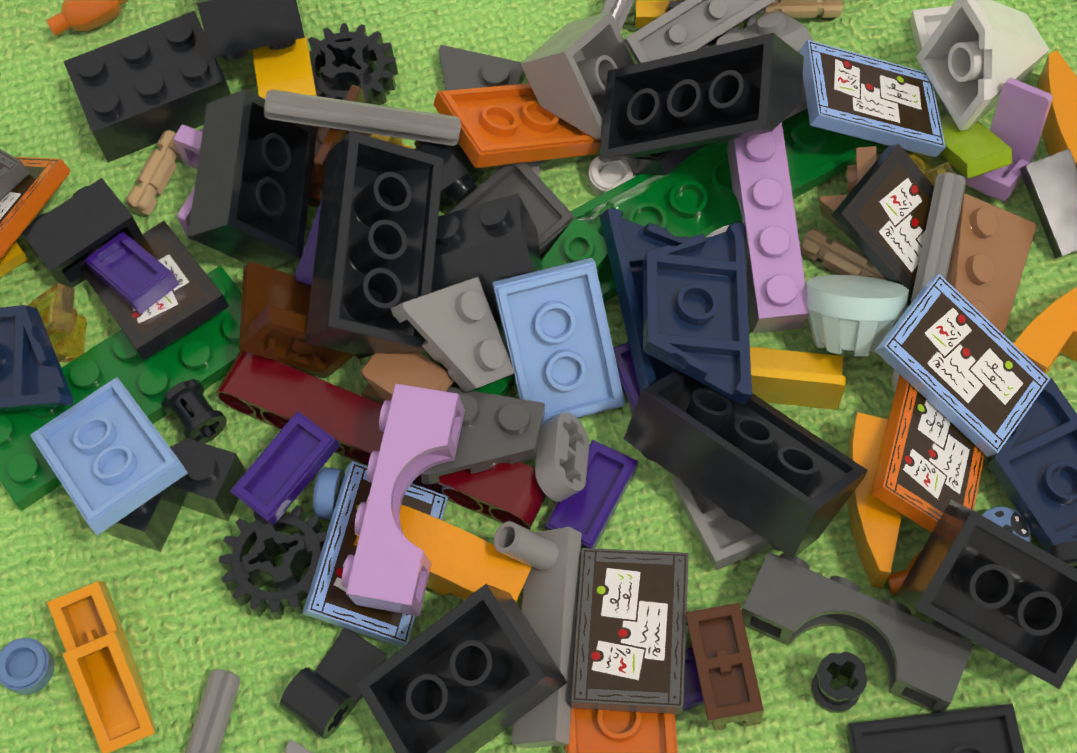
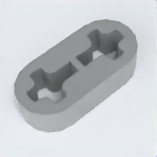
M563 412L542 425L537 447L535 476L542 491L555 502H562L584 489L586 484L589 439L582 423L569 412Z

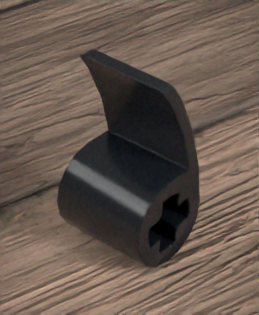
M344 628L315 671L310 667H305L292 679L282 695L279 707L317 735L326 739L339 728L363 696L356 683L386 661V655L352 630Z

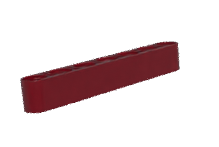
M240 350L216 391V396L232 409L281 430L293 415L299 411L339 442L340 446L335 453L368 466L371 453L374 450L380 451L384 434L379 429L382 404L278 361ZM522 462L514 464L499 463L490 470L474 474L470 473V469L439 476L440 482L434 484L422 483L420 474L412 482L415 485L448 496V501L500 523L514 522L529 530L546 497V494L537 482L535 468Z

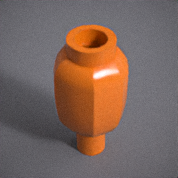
M64 0L61 8L62 12L47 19L46 22L55 36L70 28L80 32L91 31L117 18L122 10L121 5L128 2V0Z

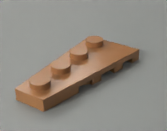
M964 193L946 281L1004 335L1037 223Z

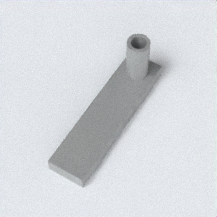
M685 0L625 38L624 42L638 64L696 51L776 0Z
M509 521L503 523L497 529L494 535V546L498 552L532 567L523 586L521 611L568 682L513 723L512 745L525 749L569 745L582 533L571 527L535 533Z

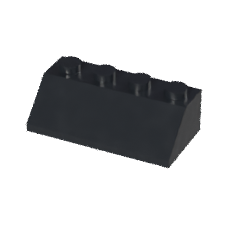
M769 33L609 70L607 74L599 160L608 163L772 132L801 103L804 56L775 33Z
M352 131L346 134L327 153L305 343L351 354L422 352L425 350L422 344L426 339L408 320L400 323L393 316L391 308L431 293L444 158Z
M518 193L438 216L431 293L478 277L494 320H501L492 282L542 270L537 228ZM375 353L355 354V356L358 359H361L364 357L374 355Z
M678 370L642 390L623 438L641 451L647 459L658 463L679 478L685 486L699 492L723 509L729 517L741 522L765 539L771 547L782 551L792 559L822 535L868 471L752 393L746 404H740Z

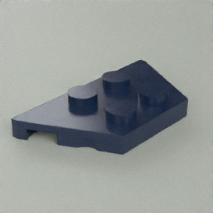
M610 208L606 209L599 217L641 394L643 389L677 370L643 351L642 262L648 251L666 245H680L688 237H676L667 229L650 222L646 226H641L621 218L622 211Z
M744 223L731 224L726 232L708 238L700 234L685 239L682 244L677 246L666 245L648 251L642 262L643 351L740 404H746L752 395Z
M26 305L1 307L0 411L73 405L72 393L38 309Z
M1050 378L1001 450L993 456L988 464V467L1045 551L1057 544L1077 541V413L1053 379Z

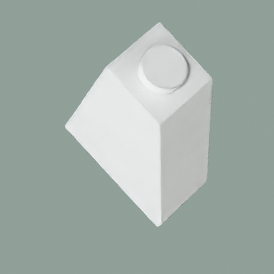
M955 0L916 58L960 131L968 130L998 104L1003 84L1009 78L1024 82L1050 49L1026 13L993 0Z

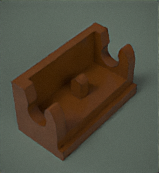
M740 603L686 612L685 616L708 723L712 722L713 729L723 730L726 728V724L736 721H743L745 726L761 724L764 709Z

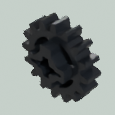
M342 23L340 33L333 34L327 27L323 29L325 37L323 40L320 41L313 37L308 39L317 96L344 100L351 86L355 85L362 87L366 103L370 104L374 100L381 104L387 102L384 90H395L394 76L398 74V68L391 43H383L382 35L379 31L367 36L365 25L360 24L355 32H349L347 24ZM374 62H376L377 67H376V71H375V73H374V75H373L372 72H373L374 70H373L372 64H373ZM319 71H321L322 75L320 79H318Z
M299 505L295 506L290 515L284 513L274 526L256 512H254L255 521L251 524L239 518L236 524L241 531L238 537L225 536L223 540L228 549L232 551V554L219 556V563L223 569L230 571L222 577V581L228 590L235 589L232 597L240 606L250 601V609L258 617L263 614L266 607H270L271 613L276 620L282 619L284 607L291 606L297 615L302 614L303 605L301 601L308 597L327 531L320 532L323 527L320 519L314 515L305 521L306 514ZM277 531L295 532V534L289 536ZM282 554L283 564L274 567L275 562L273 558ZM309 567L307 573H306L305 576L301 579V576H302V574H303L305 568ZM269 585L279 589V591H264L259 588Z

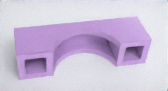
M781 122L772 132L730 139L727 146L733 194L737 197L745 228L747 295L752 334L801 329L809 315Z
M395 384L392 400H385L382 405L379 419V429L384 432L380 451L374 450L371 453L367 468V480L372 483L368 502H361L359 504L355 518V533L360 535L355 555L349 554L347 556L342 573V586L347 588L346 594L356 605L420 617L431 562L423 550L415 546L404 536L400 522V510L407 489L421 473L433 466L454 461L465 414L464 406L457 393Z

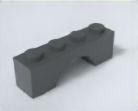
M768 551L742 608L746 627L787 646L801 634L817 627L839 626L853 630L867 638L881 654L887 668L889 693L932 713L944 712L951 704L974 643L963 639V635L937 621L929 624L910 615L911 611L909 608L897 601L886 598L878 601L860 593V588L846 578L840 576H830V578L811 571L809 570V564L797 556L792 559L785 553L778 556Z

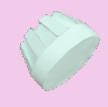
M824 275L808 279L806 282L807 309L809 312L807 318L814 344L818 348L826 347L827 352L841 354L843 350L853 351L854 356H869L870 351L879 355L875 351L907 309L909 289L892 281L856 275Z

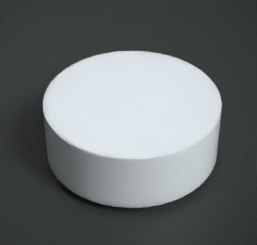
M598 155L589 167V185L596 196H600L636 176V173L632 172L627 159L604 163L599 160Z

